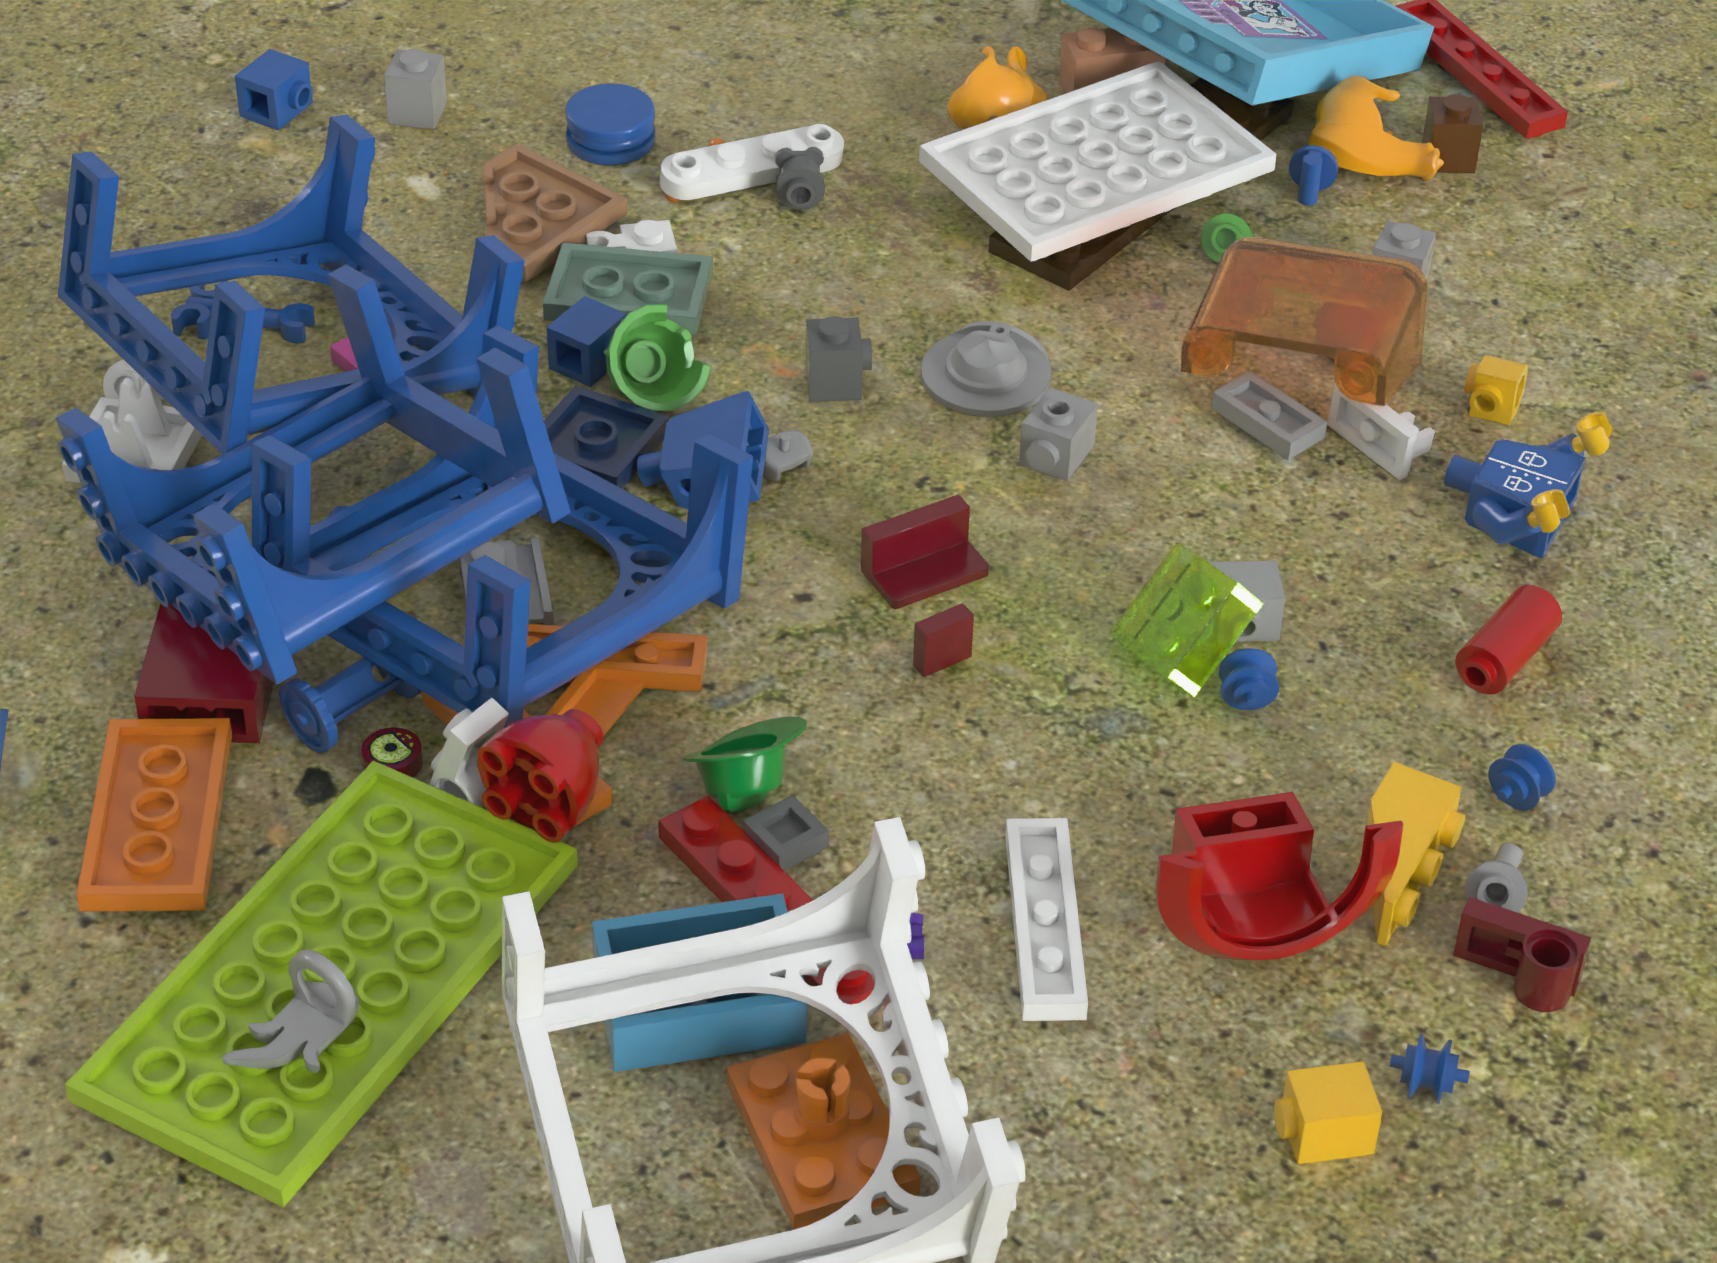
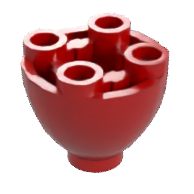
M570 709L563 715L551 714L528 717L500 729L477 752V767L482 784L486 788L482 794V801L487 810L499 819L508 820L511 818L517 823L535 830L542 838L549 842H559L583 817L593 799L599 774L598 748L604 741V735L599 724L589 714L578 709Z

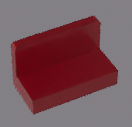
M959 494L862 528L861 572L893 609L902 608L984 578L989 574V564L968 541L970 506Z

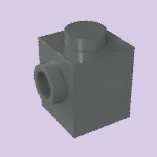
M831 316L824 319H806L805 370L809 402L862 400V370H872V346L870 338L861 339L859 317L842 318Z

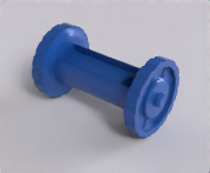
M364 657L314 688L304 680L302 681L298 678L290 680L281 686L279 701L285 719L300 741L312 751L324 753L336 745L338 741L336 724L391 690H395L397 694L405 698H413L420 694L421 690ZM374 665L384 679L382 682H378L373 678L372 669Z

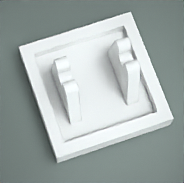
M125 378L120 385L119 399L100 397L89 416L102 426L110 449L115 455L127 462L150 469H184L202 437V434L174 407L162 405L158 392L145 381L141 392L135 389L134 381L131 378ZM63 461L62 468L65 481L80 483L77 472H73L66 462Z

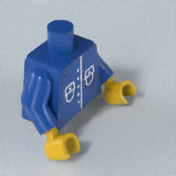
M1593 412L1582 417L1576 424L1578 437L1575 434H1569L1548 445H1529L1505 439L1498 440L1483 463L1454 455L1447 468L1444 485L1469 493L1465 520L1468 525L1484 532L1495 543H1508L1543 559L1564 520L1570 515V510L1577 499L1586 458L1583 457L1584 451L1586 450L1589 455L1597 456L1605 453L1610 443L1608 437L1612 434L1613 429L1605 413Z

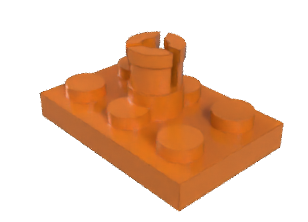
M849 1032L726 1067V1084L793 1230L828 1217L852 1200L874 1174L882 1158L889 1134V1112ZM904 1164L897 1166L892 1173L898 1186L907 1193L915 1196L920 1195L921 1177L915 1165ZM885 1197L877 1198L871 1203V1209L889 1204Z

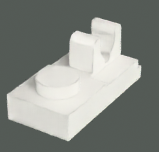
M1352 376L1335 382L1327 425L1399 481L1407 478L1413 458L1431 450L1435 433L1431 427L1419 431L1413 425L1415 415L1410 412L1398 414L1387 405V402Z

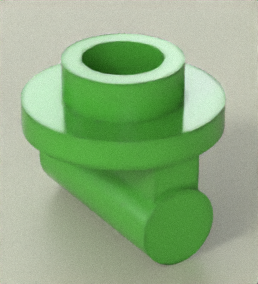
M1228 213L1220 214L1210 219L1203 227L1201 246L1207 256L1213 261L1222 264L1235 263L1241 260L1248 252H1251L1254 232H1251L1248 224L1239 216Z

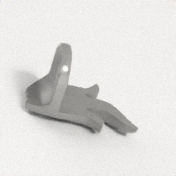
M301 950L290 960L288 970L296 997L273 1020L265 1023H248L249 1031L260 1043L270 1044L260 1048L232 1051L223 1056L224 1064L258 1069L274 1068L286 1065L303 1054L307 1071L312 1073L320 1071L318 1056L347 1029L354 1020L359 1007V998L355 996L346 976L332 961L313 950ZM302 969L315 972L325 982L304 981Z

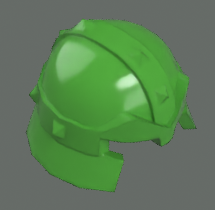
M667 304L646 305L629 313L625 319H621V323L615 329L610 339L608 348L603 352L606 357L607 373L611 381L610 388L618 391L634 404L652 411L676 410L692 402L705 387L712 367L704 362L694 360L692 336L686 328L666 318Z

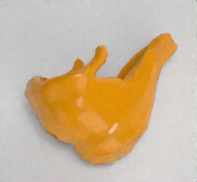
M985 46L982 50L985 54V60L979 63L968 75L963 85L953 92L948 101L947 112L956 126L967 129L1048 100V94L1026 74L1028 59L1020 47L1013 46L1007 55L1008 64L1006 66L996 62L995 51L992 47Z
M1352 75L1336 84L1318 103L1316 126L1308 137V146H1320L1329 150L1335 156L1338 168L1375 176H1421L1422 180L1426 181L1431 180L1437 170L1444 164V161L1439 158V149L1434 148L1432 143L1402 141L1393 136V132L1384 131L1380 112L1373 99L1380 98L1386 101H1396L1400 97V93L1396 90L1385 89L1370 82L1365 77Z

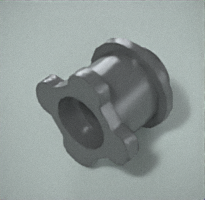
M809 147L804 151H792L790 148H782L777 151L775 163L780 167V174L776 177V192L778 199L783 205L791 209L805 210L819 204L824 197V176L820 173V165L824 161V156L819 148Z

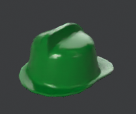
M788 716L756 722L723 736L701 751L686 755L684 761L696 762L707 793L712 797L718 798L720 806L725 812L735 813L761 803L768 792L780 787L783 779L785 744L807 729V721L801 717Z

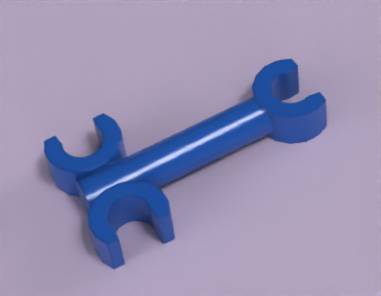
M204 285L190 287L191 296L187 298L186 304L176 307L171 313L173 333L177 336H180L183 329L190 325H197L199 339L205 340L209 336L214 290H205ZM303 303L291 304L282 310L265 308L262 328L280 331L282 338L290 343H304L306 341L305 326L314 327L315 325L314 308Z

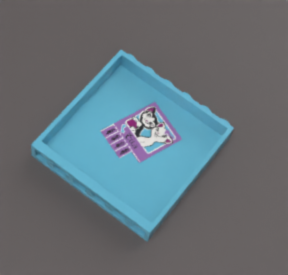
M1061 0L1250 105L1331 89L1340 81L1352 75L1373 80L1420 70L1434 26L1384 0Z

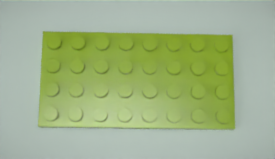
M372 761L65 1083L68 1102L284 1208L501 956L502 897L529 891L536 915L578 866L577 848L561 841L549 842L531 828L510 819H499L493 816L487 809L376 761ZM301 950H313L332 961L346 976L355 996L359 998V1007L354 1020L347 1029L318 1056L320 1071L317 1073L307 1071L303 1054L286 1065L274 1068L258 1069L224 1064L223 1056L232 1051L260 1048L270 1044L260 1043L249 1031L248 1023H265L273 1020L296 997L288 970L290 960ZM302 969L304 981L325 982L315 972Z

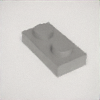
M1251 371L1246 372L1213 392L1212 410L1287 460L1325 439L1326 420Z

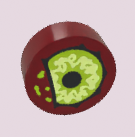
M398 727L380 729L370 734L362 744L361 752L364 770L372 761H376L410 777L416 776L422 768L421 741L416 734L407 729Z

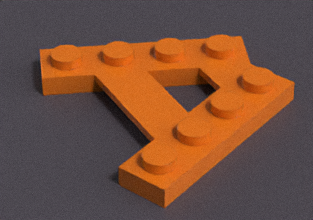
M528 624L527 648L564 626ZM651 632L568 681L567 683H571L570 686L545 715H563L570 709L581 710L589 714L599 724L605 736L643 688L701 692L708 653L707 635ZM421 691L422 703L446 725L458 714L455 710ZM523 709V719L532 717ZM599 776L593 799L586 813L576 825L612 805V788Z

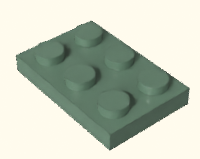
M562 243L543 301L544 320L555 321L584 296L624 312L627 315L646 305L667 304L666 318L686 328L690 334H697L713 275V257Z

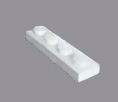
M1067 818L1006 819L1005 839L1022 1021L1087 1020L1088 997Z

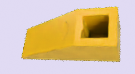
M1393 762L1372 796L1366 824L1372 825L1399 820L1404 824L1396 869L1386 889L1372 905L1376 940L1378 944L1383 946L1387 945L1398 924L1408 927L1412 921L1420 899V892H1418L1420 886H1432L1442 863V848L1446 846L1452 849L1455 846L1465 821V814L1457 812L1461 786L1397 762Z

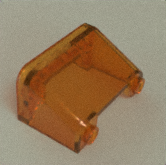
M1259 237L1240 238L1223 253L1186 332L1181 350L1180 372L1203 376H1215L1224 372L1233 362L1236 341L1335 357L1334 377L1341 393L1357 402L1385 406L1422 363L1428 290L1426 277L1418 266L1402 259Z

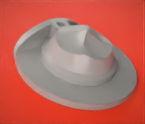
M978 321L966 324L957 332L941 339L928 349L921 363V381L928 394L949 409L973 416L998 417L1024 411L1038 403L1050 387L1051 366L1047 352L1042 344L1025 331L1001 322Z

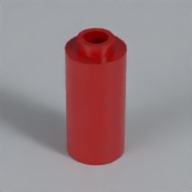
M1535 585L1518 587L1457 653L1455 659L1456 669L1464 683L1483 694L1492 695L1501 692L1561 625L1562 611L1557 600L1541 587Z

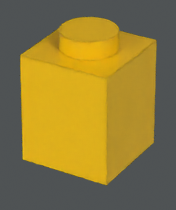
M1364 1061L1287 1071L1283 1098L1276 1099L1274 1103V1118L1279 1137L1281 1139L1289 1138L1297 1164L1375 1154L1382 1109Z

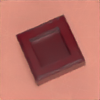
M963 603L914 624L913 667L923 677L972 657L974 614Z

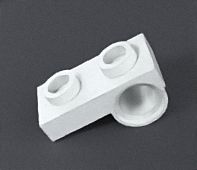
M490 698L473 713L468 708L462 710L449 722L443 732V736L446 738L445 745L430 766L434 773L429 785L484 809L486 807L482 801V794L486 788L482 784L478 771L477 752L493 735L504 728L509 715L493 698Z

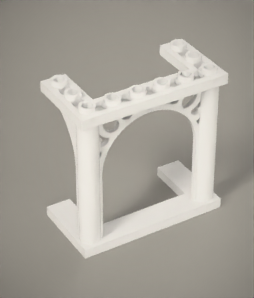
M900 817L874 822L869 853L863 863L833 889L788 913L733 930L545 968V949L530 892L502 897V996L569 1263H626L611 1204L592 1207L548 1032L736 993H765L792 998L825 1012L846 1027L870 1054L884 1083L889 1107L887 1144L874 1174L852 1200L828 1217L795 1230L650 1263H935L963 1256L965 1263H995L1001 1241L1007 1238V1222L1010 1212L1016 1210V1193L1019 1183L1025 1181L1024 1160L1018 1143L1015 1140H1006L999 1117L972 1123L968 1135L963 1119L968 1114L965 1090L958 1077L950 1079L944 1058L948 1057L949 1053L946 1032L940 1019L931 1020L925 1002L930 997L927 973L921 961H912L907 943L911 942L910 915L918 910L917 882L925 878V864L918 841H908ZM828 967L820 986H810L801 977V975L817 977L820 968ZM851 971H867L874 980L872 993L858 1004L850 1005L843 1003L836 993L838 982ZM883 1005L882 1024L884 1028L890 1026V1029L885 1032H878L870 1026L868 1017L876 1013ZM898 1050L899 1055L893 1056ZM895 1073H904L908 1083L899 1085L893 1081L892 1076ZM909 1128L920 1129L918 1139L926 1149L909 1146L904 1132ZM904 1164L924 1168L934 1176L939 1190L934 1195L927 1197L907 1193L898 1186L892 1171L897 1166ZM885 1197L891 1206L903 1213L893 1215L892 1207H889L885 1212L874 1215L871 1203L877 1198ZM853 1220L857 1222V1224L848 1225Z

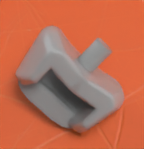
M788 430L769 437L763 477L771 481H779L781 472L796 468L799 465L806 468L809 467L813 457V450L807 436L798 430Z

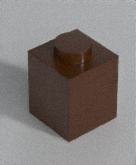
M1452 94L1446 97L1429 96L1422 143L1430 142L1434 148L1440 151L1439 158L1444 161V164L1436 173H1475L1483 131L1478 98L1459 94Z

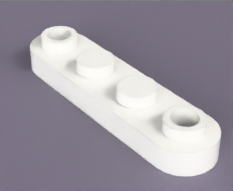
M815 124L678 152L669 155L663 160L660 171V187L667 195L675 199L693 200L776 182L777 175L780 174V167L775 163V155L782 148H790L792 151H804L809 147H817L823 152L824 161L820 165V173L831 171L837 168L842 161L844 139L833 128L824 124Z

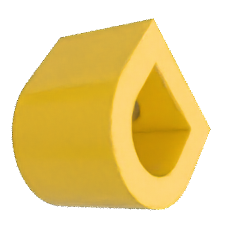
M1484 355L1480 364L1472 362L1464 387V392L1471 394L1469 398V416L1510 426L1524 393L1528 365L1490 355Z

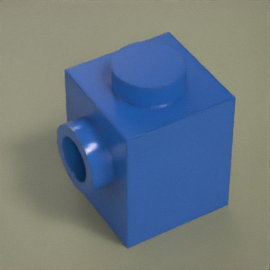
M269 49L235 75L239 116L275 130L281 129L313 103L309 63Z
M582 297L547 326L549 369L592 387L607 374L606 357L603 352L608 348L610 339L615 329L621 323V319H625L627 314L589 297Z

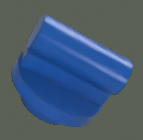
M1314 145L1304 146L1298 149L1291 157L1289 174L1292 180L1299 186V203L1308 206L1316 204L1319 190L1331 186L1337 177L1338 162L1335 156L1323 147Z

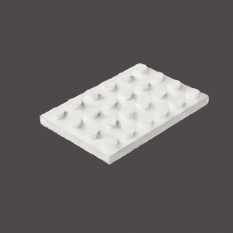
M1157 61L922 144L919 149V162L1032 262L1275 170L1276 153L1161 61Z

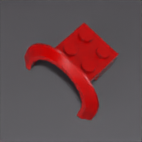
M1293 792L1176 808L1172 854L1158 857L1156 900L1159 912L1170 932L1179 941L1200 953L1212 957L1229 960H1271L1305 952L1343 931L1367 912L1378 900L1396 869L1404 824L1399 820L1365 825L1362 854L1357 871L1344 892L1330 905L1310 870L1314 828Z

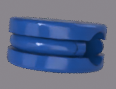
M613 83L593 85L575 93L566 104L565 116L568 124L566 131L567 145L574 155L584 161L598 165L627 164L644 157L655 144L654 103L646 93L635 87Z

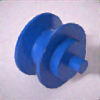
M1244 648L1228 654L1221 661L1218 671L1222 682L1221 695L1223 700L1231 707L1239 710H1256L1269 705L1279 693V682L1276 677L1277 665L1269 653L1260 649Z
M1525 744L1511 746L1506 751L1504 758L1495 760L1488 770L1489 782L1497 798L1520 811L1533 809L1538 804L1540 797L1552 792L1556 783L1555 772L1548 759L1537 749Z
M1420 1033L1417 1046L1407 1044L1405 1057L1392 1054L1389 1067L1402 1069L1400 1083L1409 1084L1407 1098H1411L1419 1087L1432 1089L1436 1104H1440L1442 1092L1452 1094L1454 1081L1468 1083L1470 1071L1457 1068L1459 1055L1450 1053L1452 1040H1448L1440 1051L1426 1047L1424 1036Z

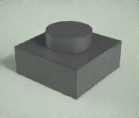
M793 795L743 820V830L784 871L829 847V830Z

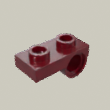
M1469 897L1461 914L1453 956L1514 976L1513 990L1517 999L1524 1006L1539 1012H1554L1565 1007L1570 997L1575 996L1582 979L1592 937Z

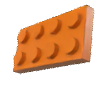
M230 718L109 719L76 893L80 912L206 911L232 740Z

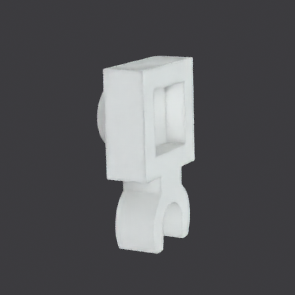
M643 220L634 224L620 225V234H612L607 231H593L586 234L587 245L677 253L670 220Z

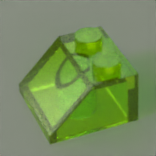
M1176 542L1112 628L1109 635L1195 697L1262 607L1263 603L1238 582L1204 558Z

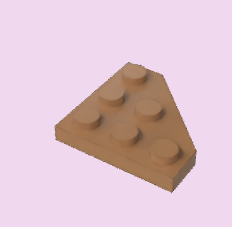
M515 143L483 164L487 236L495 235L525 260L522 279L525 283L556 263L562 243L584 244L587 242V233L603 231L627 215L626 197L518 143Z

